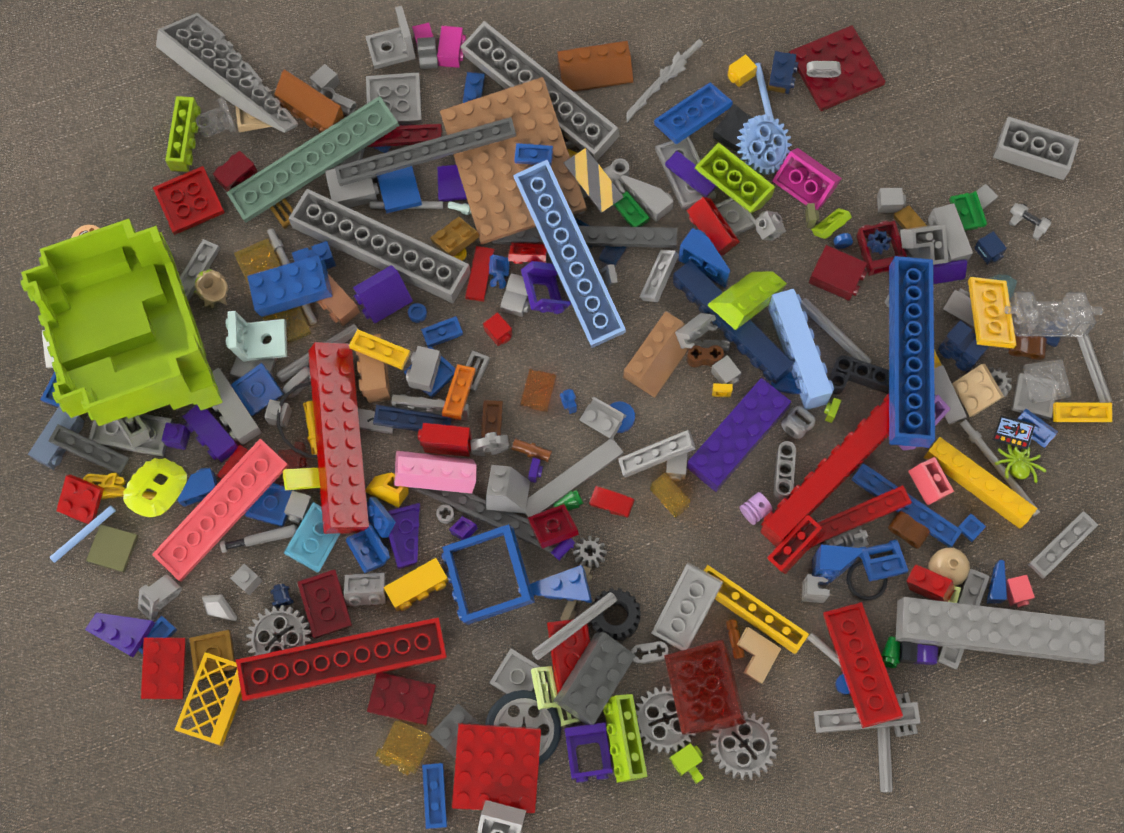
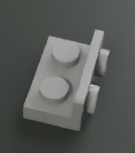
M961 288L959 291L954 290L943 309L974 326L971 299L969 298L970 293Z
M385 573L345 575L344 597L346 605L385 604Z

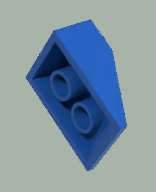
M692 228L680 245L678 261L686 264L691 260L710 280L726 288L730 269L709 237L703 231Z

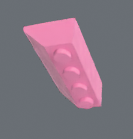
M396 451L395 486L472 494L476 483V463L473 459Z

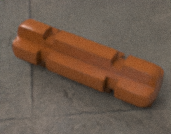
M736 619L726 621L727 630H729L731 647L734 649V659L744 658V650L737 645L740 640Z

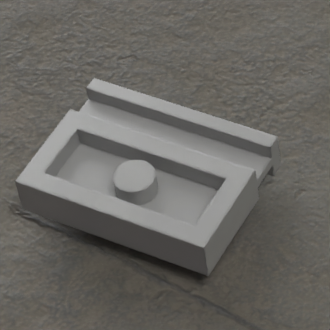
M593 396L591 404L587 406L580 421L613 440L626 415Z

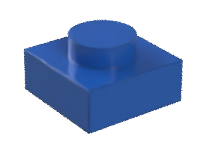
M972 514L958 526L962 530V534L971 542L986 527Z

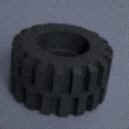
M610 588L607 592L605 590L602 591L600 596L597 595L592 605L612 592L617 598V601L612 605L623 607L627 612V619L621 625H611L605 621L603 611L591 620L592 627L597 633L605 632L616 641H624L627 637L630 638L638 628L641 617L640 605L636 602L634 595L631 596L627 590L623 592L620 588L618 590Z

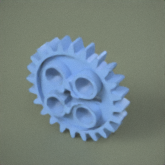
M766 114L748 119V122L743 124L744 128L739 130L742 135L737 136L741 143L736 144V146L741 147V150L737 152L743 155L740 160H746L745 163L758 174L762 173V175L773 174L775 171H778L787 158L786 154L790 153L788 147L792 146V144L787 143L791 136L785 135L788 129H782L784 123L778 125L779 119L773 120V116L767 117Z

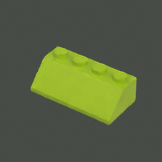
M720 143L695 166L699 173L750 213L761 209L773 196L775 186Z
M773 271L751 272L712 300L708 306L731 327L737 330L770 304L772 295L782 292L787 283Z

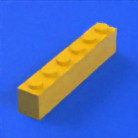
M941 437L937 439L923 457L926 460L935 457L946 475L1019 529L1029 521L1038 509Z
M709 565L706 566L705 572L723 581L715 598L716 601L793 654L798 652L809 635L807 632Z

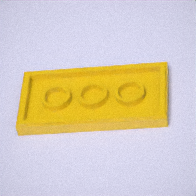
M970 277L968 285L977 345L1014 348L1016 346V338L1007 282Z

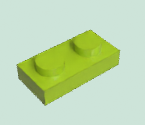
M838 208L811 230L817 237L828 238L835 230L844 226L852 216L849 211Z

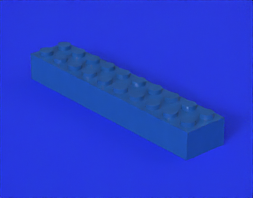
M895 256L889 266V445L929 448L935 441L933 259Z

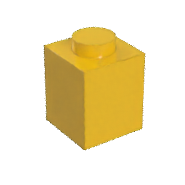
M745 54L729 66L728 78L732 83L740 87L755 77L757 66Z

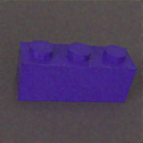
M196 405L183 415V418L187 421L184 425L191 433L195 431L198 434L196 439L202 446L206 444L209 447L207 452L214 460L218 458L222 463L237 449L238 445L207 409L200 410L198 405Z

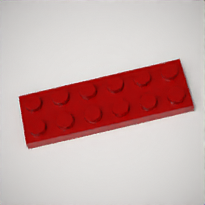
M862 602L823 612L830 638L862 728L902 718V711Z

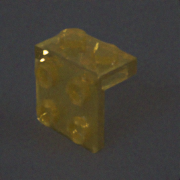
M395 721L382 749L378 748L375 756L380 758L379 763L388 767L393 764L398 767L397 771L405 775H409L410 772L416 774L431 741V736L405 723Z

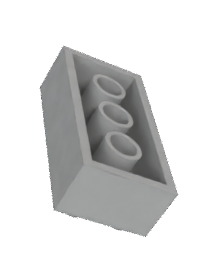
M1008 116L1002 127L993 158L1064 180L1071 169L1080 139Z

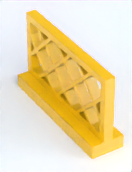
M206 652L204 653L175 731L223 747L242 694L238 671L236 670L235 676L227 679L222 669L230 665L237 667L236 662ZM208 658L216 660L219 667L209 673L205 667ZM220 670L224 681L213 685L210 675ZM207 677L211 687L200 692L198 683ZM226 684L229 689L228 694L219 698L215 688ZM213 690L217 700L206 705L202 695ZM200 697L204 707L192 711L191 701ZM219 703L221 712L218 716L212 718L208 708ZM205 710L209 720L198 724L195 714ZM192 716L196 726L189 730L181 728L184 719ZM210 722L214 729L211 738L204 736L200 727Z

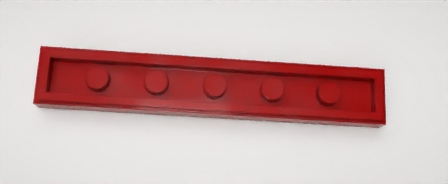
M904 486L897 487L817 522L826 532L812 547L912 504Z

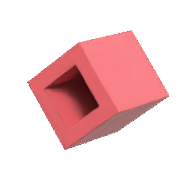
M1023 575L1006 580L1007 598L1010 606L1017 605L1020 608L1030 605L1029 601L1035 597L1028 576Z

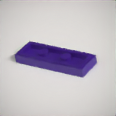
M676 151L665 162V166L704 197L707 198L717 188L716 185L695 169L696 165L680 152Z

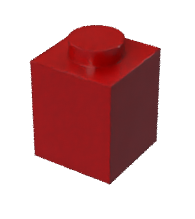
M498 312L483 323L484 331L497 346L502 343L506 344L512 338V328Z

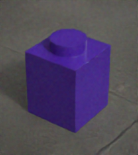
M166 422L161 441L167 447L186 450L190 431L185 425Z

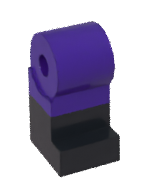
M903 641L900 643V663L938 664V647Z

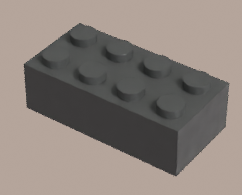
M605 632L595 633L553 702L582 723L594 725L636 655Z

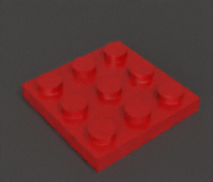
M204 166L153 187L174 235L225 213Z

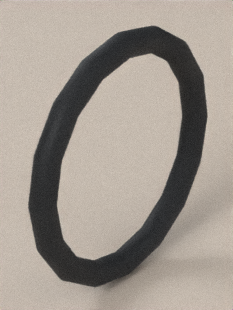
M858 561L851 566L847 573L846 581L848 588L859 599L867 601L877 599L886 590L888 580L887 578L883 579V587L877 594L873 596L860 595L851 584L852 572L856 567L863 565L862 561Z

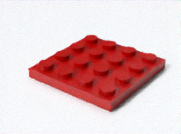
M458 723L452 808L483 810L487 800L526 810V813H535L541 728Z

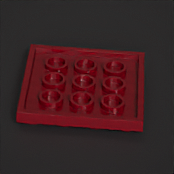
M853 25L789 51L790 54H796L795 62H798L797 71L820 111L879 88L886 82ZM811 61H837L841 64V74L832 78L810 77L807 75L806 65Z

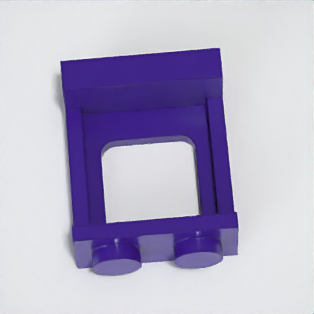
M532 261L521 269L531 310L540 311L541 313L554 312V314H560L571 305L570 301L561 300L555 277L558 274L552 263ZM533 284L545 285L548 288L550 299H541L537 302Z
M605 722L565 728L571 779H576V783L587 782L589 777H596L597 780L608 779L609 775L613 772ZM598 743L601 750L603 769L580 773L576 747L578 745Z

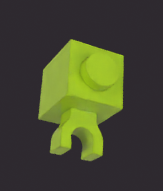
M690 743L669 758L680 776L689 772L696 784L704 779L696 767L702 762L701 757L703 756L697 746L693 747Z

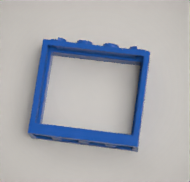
M508 524L442 547L444 551L442 559L444 564H447L449 570L447 577L454 588L452 596L454 601L458 602L459 609L457 614L463 623L469 625L535 603L515 531L511 525ZM504 535L522 597L469 614L453 552Z

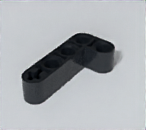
M846 355L838 357L829 380L832 383L833 381H839L842 386H836L833 383L834 391L832 394L842 393L848 381L889 394V384H887L889 381V370ZM839 364L846 365L847 369L840 368ZM857 370L864 371L865 375H859ZM875 377H881L884 382L877 381Z

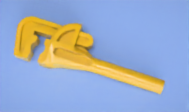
M110 473L108 475L87 474L83 478V480L93 484L101 483L98 486L104 488L102 500L124 497L123 491L126 488L123 486L126 484L124 478L119 477L118 473ZM145 491L142 496L147 499H153L157 492Z

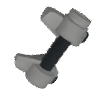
M1015 203L1010 210L1013 217L1009 224L1015 226L1023 219L1030 221L1035 225L1033 238L1039 240L1041 235L1045 234L1051 225V220L1047 217L1039 219L1028 212L1029 208L1027 205Z

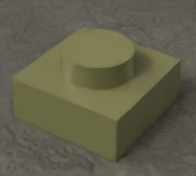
M815 203L807 204L805 209L807 228H814L816 221H819V211L815 210Z

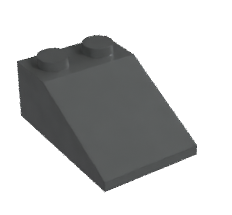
M459 704L453 708L430 734L455 759L458 723L480 724Z

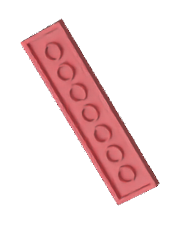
M259 439L152 555L178 581H182L273 484L289 464L262 439Z

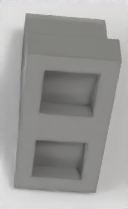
M168 574L149 587L145 584L139 589L138 609L149 620H154L158 616V611L180 594L182 587Z

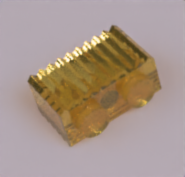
M663 473L651 483L650 490L670 513L677 518L689 508L690 499H688V496H685V493H682L680 487L674 484L675 482H672V479H669L667 473Z

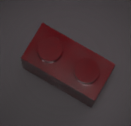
M238 151L226 163L217 167L213 176L217 183L228 192L258 173L254 163L241 151Z

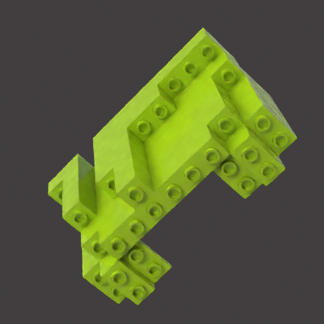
M126 219L39 249L41 265L21 272L23 280L20 281L22 288L25 292L27 291L31 302L35 301L39 307L41 315L38 318L42 327H45L43 335L50 345L47 346L50 356L54 358L52 367L57 381L53 383L55 392H52L56 403H59L63 413L67 412L70 418L88 412L91 421L95 420L98 426L126 416L130 419L169 404L173 410L192 403L194 405L197 404L200 410H204L223 403L213 372L207 362V355L173 255L157 226L136 232L130 219Z

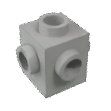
M764 211L754 220L756 231L762 240L773 241L786 232L782 223V217L778 212Z

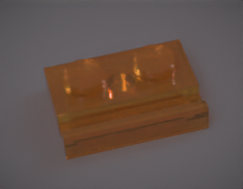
M529 369L520 405L547 412L556 381V374Z

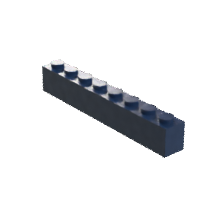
M691 260L674 273V286L678 290H682L686 294L687 299L698 306L701 313L715 315L716 320L712 321V324L718 326L717 329L720 328L724 332L727 340L733 341L737 345L738 351L742 355H746L750 359L751 364L755 368H759L768 381H772L776 385L792 371L794 363L751 320H748L735 330L708 306L712 300L723 292Z

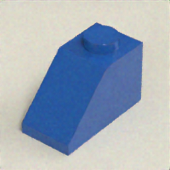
M201 468L196 473L191 474L178 497V502L185 507L202 501L218 484L215 473L210 468Z

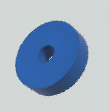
M621 401L610 404L609 406L626 415L617 433L628 431L635 421L633 408Z

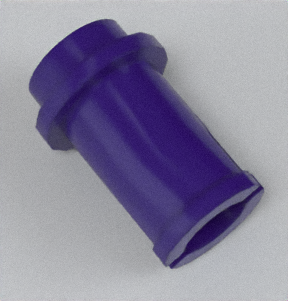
M571 538L561 541L550 553L560 561L570 548H574L575 542Z

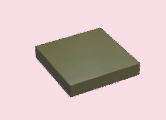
M100 524L86 561L125 573L138 535Z

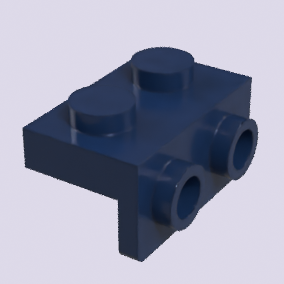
M775 51L769 86L786 88L785 93L789 94L790 88H794L795 77H792L793 72H797L798 62H795L796 54Z

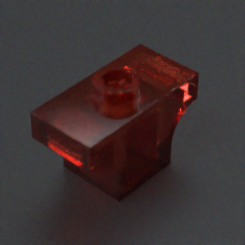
M295 442V448L306 452V446L303 442ZM292 449L278 450V455L289 464L286 469L306 468L307 458L294 452Z

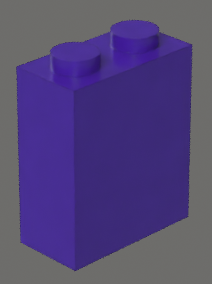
M392 265L353 287L356 292L354 298L359 305L362 304L364 307L362 309L364 316L367 320L370 318L374 324L413 301L398 271Z

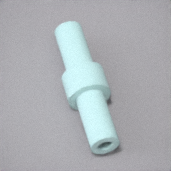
M449 201L448 208L461 211V214H472L469 204Z

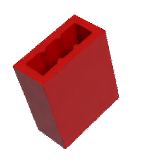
M423 423L422 429H419L418 440H420V446L423 447L425 453L470 457V440H472V435L469 427Z

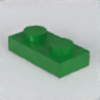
M628 191L622 194L623 198L613 204L631 227H641L649 221L647 214Z

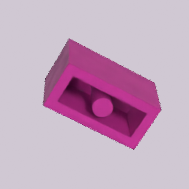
M441 27L437 53L439 66L460 68V61L464 60L461 45L466 41V35L463 34L462 27Z

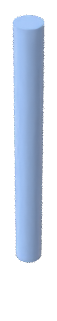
M755 63L757 66L756 77L765 114L767 117L773 116L761 63Z
M110 505L52 554L50 559L54 563L111 516L116 511L114 507Z

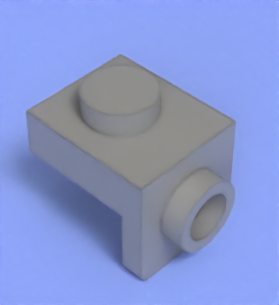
M614 264L607 265L598 270L606 288L618 283Z

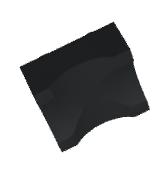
M733 104L721 123L714 129L713 138L738 152L741 150V147L736 146V144L741 143V140L737 136L742 135L739 130L744 128L743 124L747 123L748 119L754 117L746 114Z

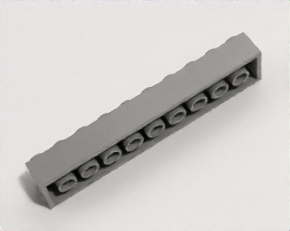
M485 21L461 45L463 55L504 89L543 77L562 135L581 151L587 148L596 161L620 136L617 126Z
M306 189L288 218L292 228L321 242L327 241L330 246L380 270H384L392 265L398 271L402 280L454 304L471 273L469 264L309 189Z
M903 597L897 601L896 641L1097 664L1104 662L1105 621Z

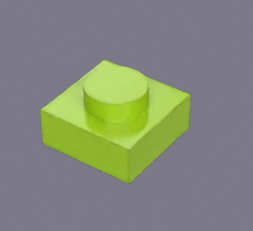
M834 398L832 403H827L824 411L827 414L825 421L833 422L841 400Z

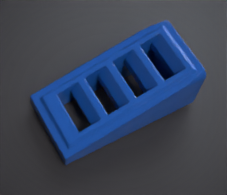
M999 560L994 566L987 603H1003L1007 599L1004 560Z

